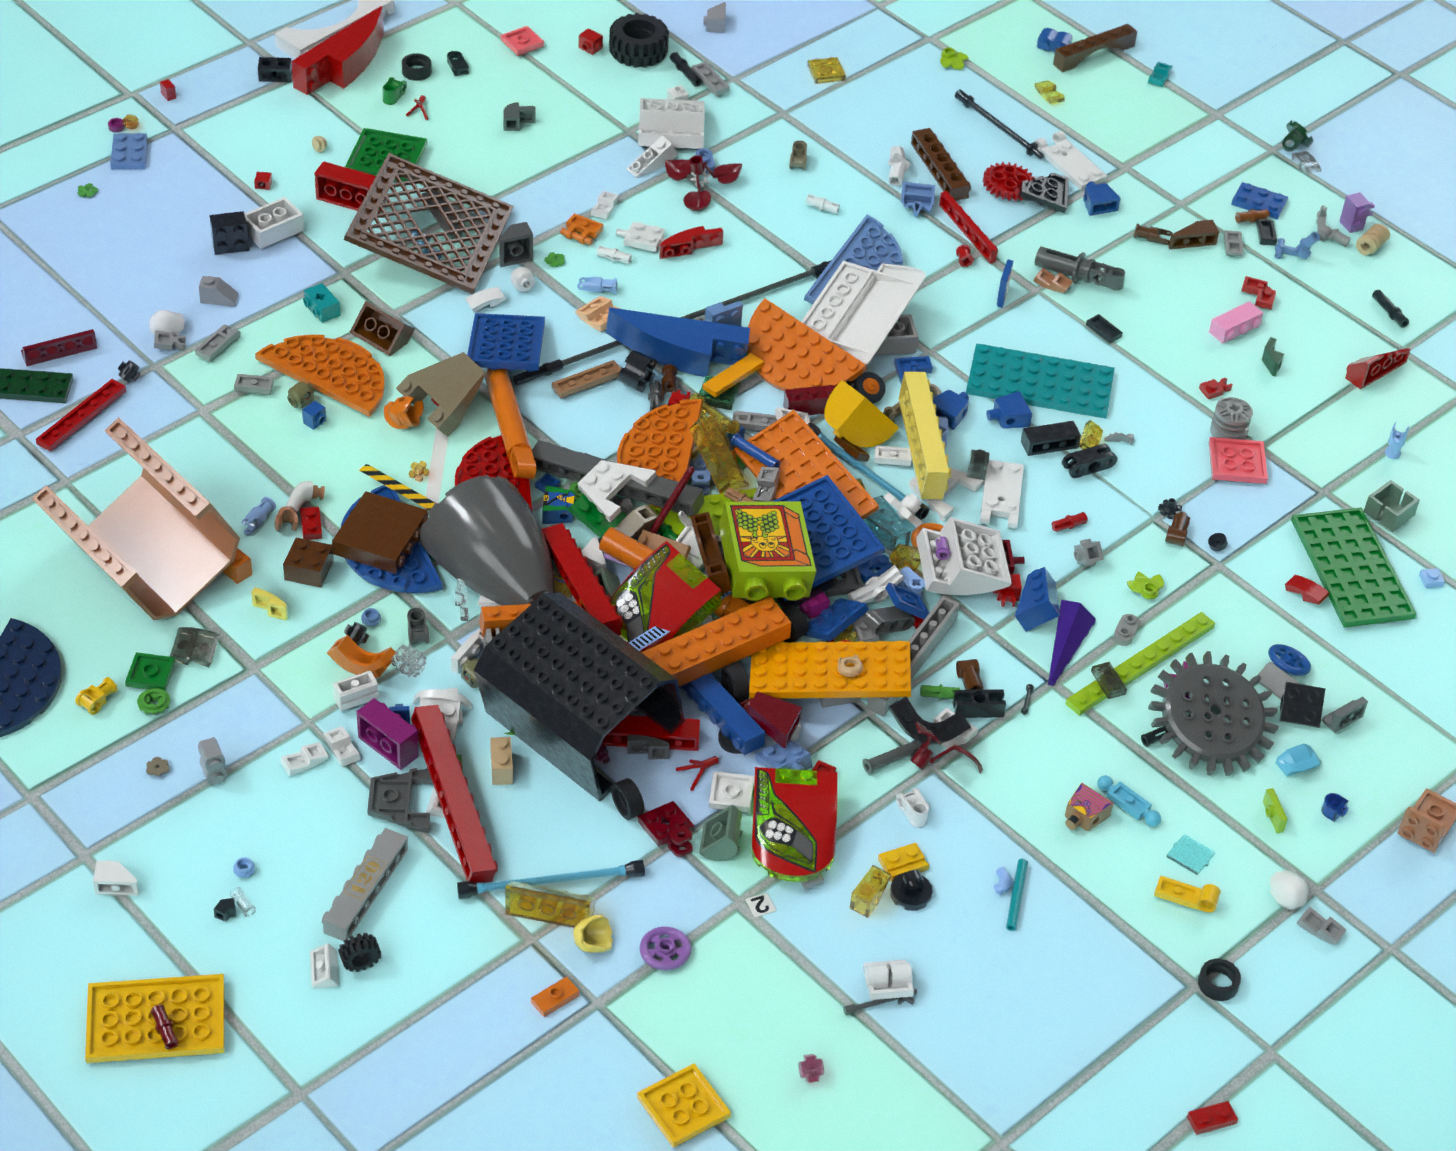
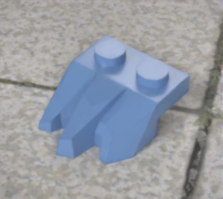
M903 182L901 191L903 206L905 208H913L914 217H918L920 210L930 213L934 205L935 185Z

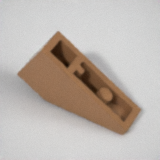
M642 530L638 542L655 551L664 542L668 541L680 552L672 561L685 565L691 546ZM667 546L664 548L666 554L669 551ZM660 550L659 553L665 556L666 554H663L664 552Z

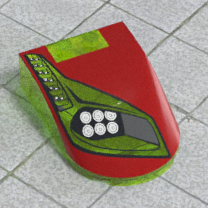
M666 541L629 574L611 596L610 601L611 606L614 605L616 608L617 616L620 615L622 618L621 636L628 642L654 626L670 631L640 650V652H643L694 629L721 606V589Z
M755 767L751 854L754 862L758 867L761 866L767 870L768 875L776 879L803 882L818 878V874L830 869L835 858L837 772Z

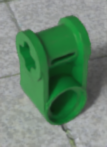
M390 77L382 87L383 103L387 105L397 103L406 92L407 82L404 80L398 81Z

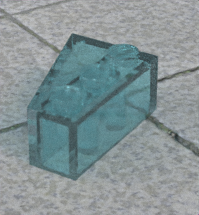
M883 495L873 498L879 505V510L865 518L864 522L883 546L892 553L909 547L911 530Z

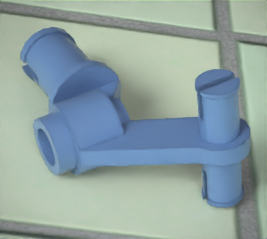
M1312 232L1306 238H1302L1296 248L1284 245L1285 239L1279 238L1278 244L1275 246L1276 252L1274 257L1280 259L1283 253L1308 259L1312 253L1310 251L1311 246L1320 240V236L1317 232Z

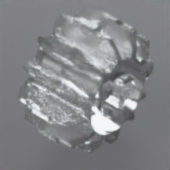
M402 644L392 657V665L396 667L395 670L400 671L401 674H406L407 677H417L425 669L426 657L422 655V651L417 650V647L413 648L411 645L406 646Z

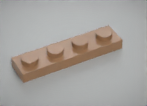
M615 360L552 382V389L561 399L618 378L621 367Z

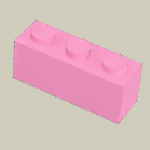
M1249 301L1213 318L1209 333L1223 344L1254 328H1258L1262 323L1264 312Z

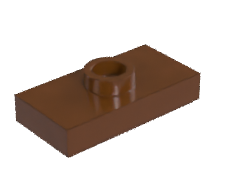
M837 436L834 437L833 440L856 460L868 461L870 456L861 447L850 443L844 437L841 439Z

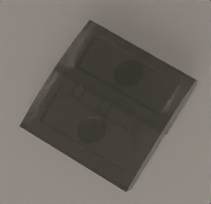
M179 627L169 657H175L176 662L187 666L191 661L209 668L220 634L205 629Z

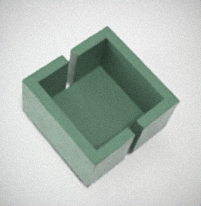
M1390 480L1368 496L1364 513L1376 521L1379 519L1381 525L1393 532L1415 516L1420 499L1406 491L1401 505H1399L1404 488Z

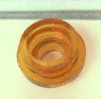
M128 114L122 120L123 125L128 129H136L139 126L138 118L134 115Z

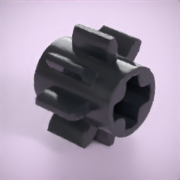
M128 360L127 363L122 361L118 367L120 371L118 375L127 382L131 380L136 381L141 374L138 372L140 367L131 360Z
M354 622L353 625L347 624L344 633L358 646L360 642L366 643L370 636L366 633L368 628L357 622Z

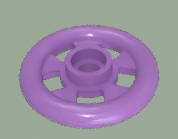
M673 927L654 928L648 931L640 942L641 957L649 966L658 970L677 969L684 965L691 955V943L688 937L682 931ZM660 935H669V938L664 937V938H661V939H660L659 936H660ZM680 941L682 947L676 948L674 942ZM649 943H655V949H649ZM675 954L679 956L676 960L670 959ZM655 955L663 958V960L658 961L654 959Z

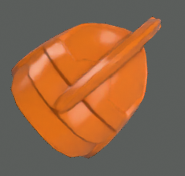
M399 397L394 402L390 401L387 405H384V418L390 426L397 429L418 426L420 424L419 418L424 410L423 401H417L414 406H411L414 397Z

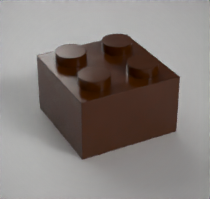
M296 537L283 563L284 580L322 588L334 562L332 545Z

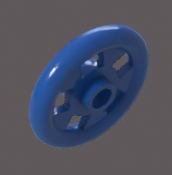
M1274 644L1268 649L1270 660L1281 670L1296 676H1305L1310 673V661L1295 648L1283 644Z

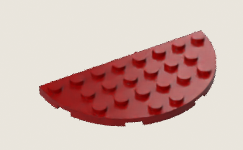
M501 435L494 438L491 436L487 437L465 453L455 472V486L479 476L488 475L490 478L504 477L515 485L532 510L530 480L514 477Z

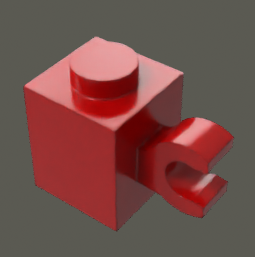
M1010 574L1012 584L1009 587L992 591L996 593V600L1001 601L1002 607H1005L1006 601L1011 602L1012 607H1015L1016 601H1020L1022 590L1020 574Z

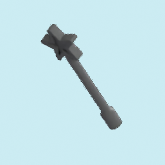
M914 989V995H916L917 989ZM913 997L877 999L857 1005L844 1006L843 1011L845 1015L856 1013L860 1009L897 999L898 1005L905 1001L913 1005L915 1000Z

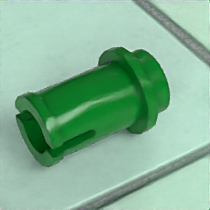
M663 524L658 530L660 536L674 541L678 538L671 525Z

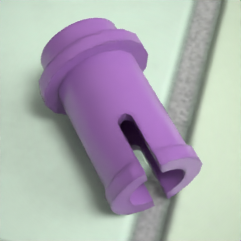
M941 536L939 537L940 543L938 538L935 540L937 548L935 555L940 560H946L949 558L951 551L948 548L947 538Z

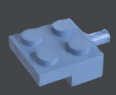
M737 301L724 306L719 302L708 306L705 309V321L741 326L743 304Z
M791 739L786 748L781 747L777 743L755 753L757 762L766 768H776L775 781L778 783L797 774L802 775L806 770L813 767L811 753Z

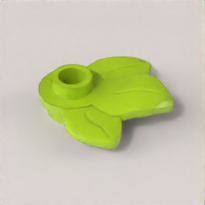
M947 47L941 53L940 64L945 68L951 66L953 69L961 70L964 68L963 61L969 59V57L965 53L956 52L955 49Z
M1137 572L1134 581H1127L1129 589L1140 593L1142 597L1155 599L1159 595V590L1163 588L1164 581L1160 574L1150 579L1141 572Z

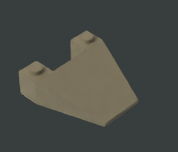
M462 352L407 375L396 389L403 396L414 397V400L411 402L413 405L417 401H422L427 395L434 399L439 406L427 419L438 430L449 437L462 422L486 372Z

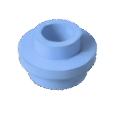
M247 857L239 858L233 866L234 874L241 878L249 877L254 873L255 865Z

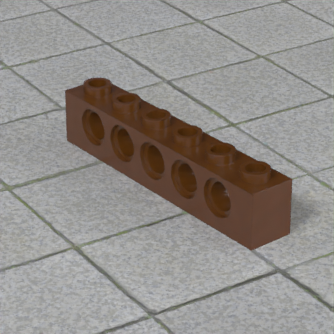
M931 128L912 131V147L943 192L947 191L955 201L969 198V191H971L970 182L966 180L963 172L959 170L956 162L952 160L950 154L945 150L943 144L940 143Z

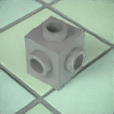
M1084 539L1080 540V544L1074 545L1073 555L1077 564H1085V567L1096 565V561L1104 560L1100 541Z

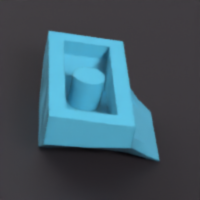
M1303 743L1284 751L1277 757L1275 763L1285 776L1288 777L1320 766L1321 760L1310 745Z

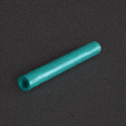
M1019 859L1017 863L1006 929L1009 931H1015L1017 928L1028 866L1026 859Z

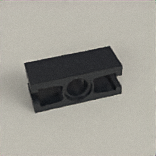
M1004 689L954 690L952 701L953 708H955L954 713L961 710L965 718L1004 717L1006 700H1003L1005 696Z

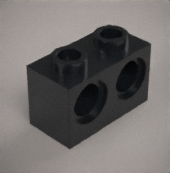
M259 57L257 68L258 81L291 82L292 59Z

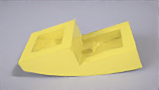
M254 587L251 592L253 606L267 609L268 616L282 620L288 619L287 604L272 593Z

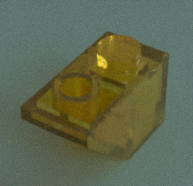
M872 865L853 890L850 909L868 918L878 905L891 878V874Z

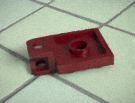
M674 801L637 816L638 823L658 847L667 843L669 850L677 857L693 852V846L690 841L692 840L691 832L695 831L694 824ZM685 847L684 850H679L678 848Z

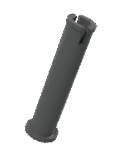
M913 740L871 759L865 758L862 761L863 768L867 774H872L878 768L915 754L920 748V744L918 741Z

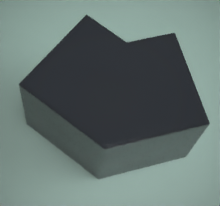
M234 898L220 899L213 909L214 917L224 922H227L230 917H236Z

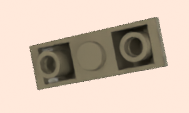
M645 504L629 513L615 529L633 539H637L641 535L642 530L647 531L651 529L659 515Z

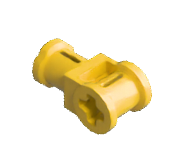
M106 677L97 687L91 685L87 689L80 691L76 696L75 703L78 706H83L87 709L88 713L94 715L107 703L106 697L118 691L117 685L111 678Z

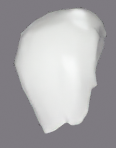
M159 310L149 320L150 331L153 335H155V331L171 332L174 337H177L184 329L185 319L181 313Z
M1289 870L1278 871L1271 877L1270 893L1280 906L1291 910L1303 907L1306 904L1309 887L1302 877Z

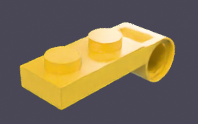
M1160 875L1154 896L1192 909L1211 913L1216 910L1221 890L1213 884H1206L1201 889Z

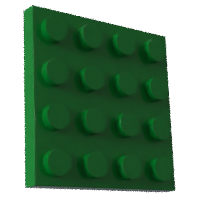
M363 128L345 167L377 176L388 153L418 165L427 146V138ZM400 177L402 182L408 181L407 178Z

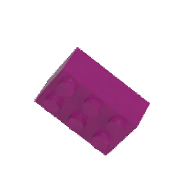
M373 698L356 711L358 738L398 769H404L419 757L418 730L414 725L403 720L399 714L391 711L385 703H381Z

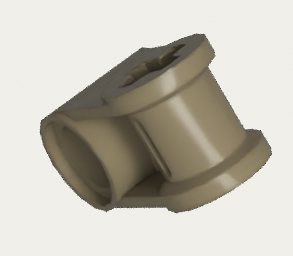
M797 140L792 146L789 168L797 167L805 170L807 143Z

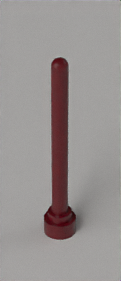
M689 466L651 529L647 531L655 534L658 532L693 475L694 467Z

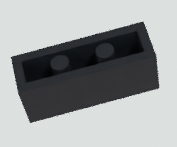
M1073 420L1023 428L1020 442L1026 454L1032 456L1079 448L1081 434Z

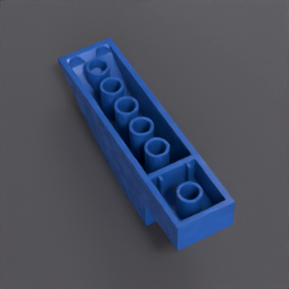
M609 307L606 334L631 350L639 351L657 360L659 364L664 366L671 364L679 371L707 378L710 362L733 365L746 356L750 328Z

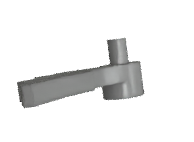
M1115 432L1106 436L1104 441H1125L1132 445L1134 435L1132 433L1125 435Z

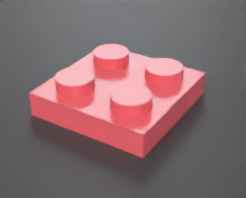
M528 26L501 35V41L517 56L544 47V41Z

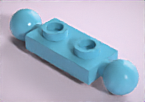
M1103 775L1098 779L1097 786L1101 791L1107 792L1106 797L1136 820L1145 817V822L1151 827L1160 824L1161 815L1159 812L1151 810L1152 804L1121 781L1114 785L1112 778L1107 775Z

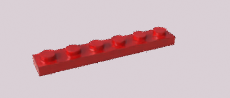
M947 191L941 192L939 206L990 264L995 263L998 254L996 245L989 240L988 236L982 232L980 227L975 224Z
M114 379L109 380L38 436L36 444L51 452L126 392V386Z

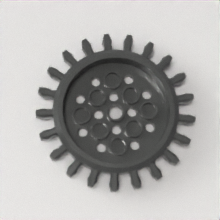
M1207 651L1203 655V664H1197L1194 654L1192 652L1189 653L1185 658L1188 665L1186 669L1183 668L1177 659H1174L1169 666L1177 676L1174 678L1168 672L1162 670L1158 678L1168 685L1167 689L1154 684L1150 691L1155 695L1163 697L1162 702L1151 701L1148 705V710L1162 712V717L1154 719L1151 723L1152 728L1165 726L1168 731L1160 739V744L1162 745L1170 740H1174L1178 747L1174 750L1172 757L1176 759L1184 751L1191 755L1192 758L1189 761L1188 767L1191 770L1199 763V760L1206 761L1207 775L1210 776L1216 769V763H1222L1225 775L1230 776L1234 772L1233 761H1237L1242 771L1246 772L1251 767L1245 757L1247 754L1259 763L1265 756L1255 747L1256 744L1267 750L1274 744L1273 741L1262 735L1263 731L1275 734L1279 728L1278 725L1265 722V717L1275 716L1278 709L1273 707L1264 708L1262 701H1266L1272 695V692L1269 690L1258 694L1254 687L1259 683L1260 675L1248 681L1242 676L1247 664L1243 662L1234 671L1228 668L1229 655L1227 654L1220 661V665L1213 664L1211 651ZM1223 699H1226L1229 704L1225 703ZM1211 707L1218 708L1220 715L1213 714ZM1205 733H1208L1211 738H1208Z

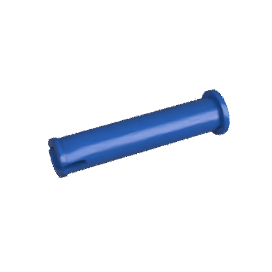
M739 433L732 437L730 441L732 447L739 448L767 467L779 468L780 460L743 439Z

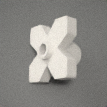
M889 492L884 496L898 510L896 514L902 520L907 519L916 527L924 524L914 515L921 508L920 505L923 502L913 493L909 496L906 495L901 502Z

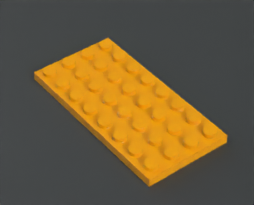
M910 641L779 642L751 655L749 699L754 698L757 691L778 699L911 697ZM855 654L858 655L863 663L862 673L854 677L841 675L837 669L838 659L840 657L843 659L845 657H854ZM847 663L845 666L853 667L855 664Z

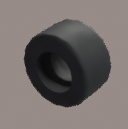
M789 604L781 608L791 622L790 638L784 641L794 643L806 634L809 624L804 613L796 606Z

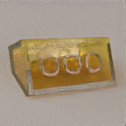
M714 415L698 419L689 430L719 493H725L729 487L736 490L749 486L750 483L719 419Z
M512 881L506 885V915L575 928L581 920L594 916V897L528 885L523 882Z

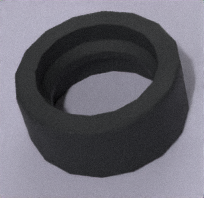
M412 53L406 55L401 61L402 74L409 80L421 81L427 79L432 74L431 59L424 54ZM412 66H422L421 68H411Z
M739 663L723 667L721 670L722 686L737 702L748 699L749 681L743 667Z
M623 779L611 786L613 802L624 819L630 820L644 813L645 807L642 795L631 779Z
M1220 958L1210 959L1205 962L1198 976L1200 991L1208 998L1216 1001H1226L1233 998L1238 992L1241 983L1239 969L1230 961ZM1214 972L1222 973L1231 980L1232 984L1228 987L1216 986L1208 980L1207 975Z

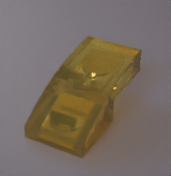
M1049 80L1035 83L1036 90L1049 104L1052 105L1065 101V95L1056 91V84Z

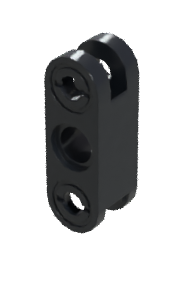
M1100 444L1067 454L1062 459L1061 464L1065 469H1069V475L1072 478H1079L1113 467L1117 463L1118 457L1114 452H1111V448L1107 444Z

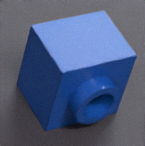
M313 401L302 409L303 424L313 430L326 421V408L320 403Z

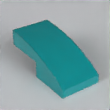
M1157 62L1153 73L1149 76L1148 83L1163 87L1173 66Z

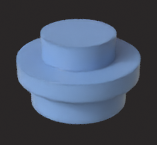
M368 608L363 612L361 621L366 626H376L381 621V615L376 609Z

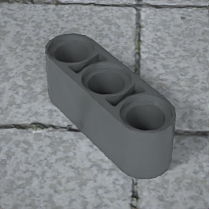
M891 606L870 610L864 616L863 622L876 635H883L908 630L915 623V618L910 613Z

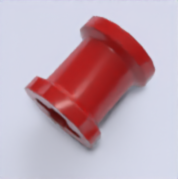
M961 245L956 249V255L959 257L958 262L961 267H968L974 262L968 245Z

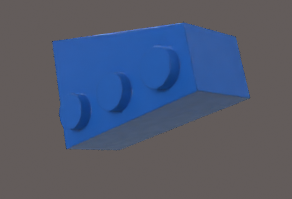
M1046 567L1036 569L1028 574L1015 617L1025 632L1060 616L1056 582Z

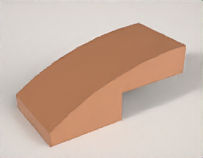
M1044 268L1039 271L1033 280L1047 289L1065 293L1073 283L1072 280L1063 274L1058 273L1055 276Z

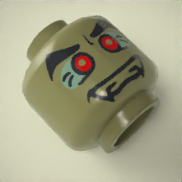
M298 382L288 390L287 400L294 408L302 409L314 400L313 393L315 390L309 383Z
M468 659L461 666V678L471 688L478 687L474 668L479 659Z

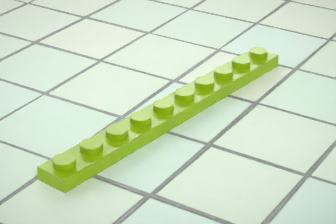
M1200 612L1068 697L1065 704L1080 716L1212 630L1215 622L1203 612Z

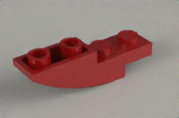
M699 226L676 233L660 243L659 258L693 254V249L723 245L724 231L722 227L705 230L704 226Z

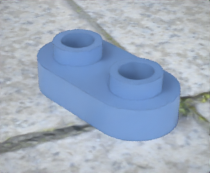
M706 148L698 149L696 155L701 156L703 163L706 162L709 169L713 172L715 162L712 152Z

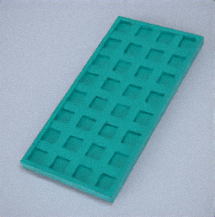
M976 343L966 393L996 399L1020 391L1027 405L1106 419L1115 367Z

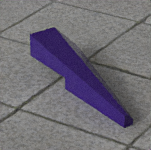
M1061 599L1060 616L1057 622L1048 685L1050 686L1056 684L1057 679L1064 672V668L1070 663L1081 646L1082 641L1089 634L1091 627L1095 625L1096 618L1079 602Z

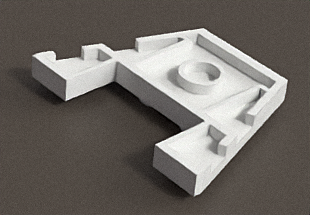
M601 460L578 482V488L590 502L597 506L599 512L603 513L606 519L611 522L621 512V508L609 500L631 479L647 487L657 477L655 470Z
M951 468V478H948V490L944 493V497L958 484L976 492L984 484L985 478ZM915 476L909 481L908 487L921 499ZM921 499L930 505L929 508L933 512L936 511L939 519L943 522L953 514L954 507L941 501L942 499Z

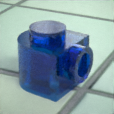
M1329 793L1324 798L1321 812L1325 817L1335 822L1339 817L1343 818L1348 812L1349 807L1347 804L1349 800L1339 794Z

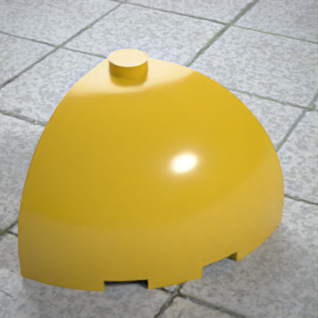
M843 380L838 383L827 400L824 416L826 422L834 429L832 433L840 439L844 437L856 446L874 447L891 438L899 429L893 421L866 397Z

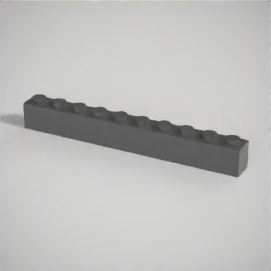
M540 440L532 449L536 470L576 482L583 479L603 460L599 457H593ZM657 476L646 487L631 479L616 494L663 508L679 482ZM686 485L670 511L677 513L684 511L687 516L696 515L704 504L703 490L695 486Z

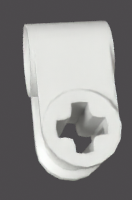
M913 788L911 792L905 794L898 793L896 795L898 807L903 811L910 824L914 827L925 826L928 820L929 805L922 797L919 789Z

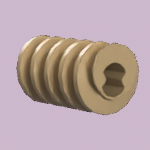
M1382 224L1373 225L1357 240V250L1364 256L1373 254L1390 238L1389 229Z

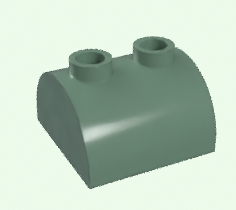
M733 804L704 821L699 854L703 857L715 861H724L738 855L740 851L738 842L743 833L740 829L742 814Z

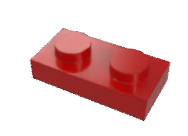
M319 507L300 508L303 539H322Z
M1229 1101L1187 1113V1119L1196 1135L1235 1125L1238 1121V1117Z

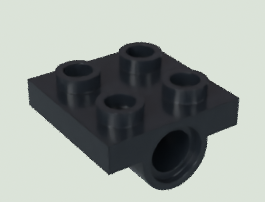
M1285 682L1280 703L1279 721L1320 728L1326 688Z

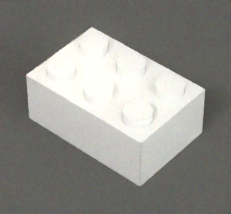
M286 197L245 213L248 237L260 249L305 230L304 214Z

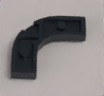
M907 696L888 707L901 729L908 736L922 743H926L928 737L925 734L918 733L916 721L935 734L941 743L948 742L971 728L961 710L944 721L938 723L928 722L917 714ZM933 739L930 744H938Z

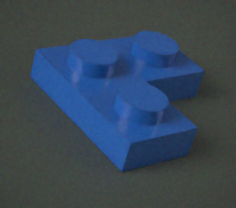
M929 356L895 358L894 360L900 384H902L904 372L932 373L933 370Z

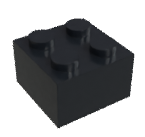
M244 211L209 215L215 255L249 251Z

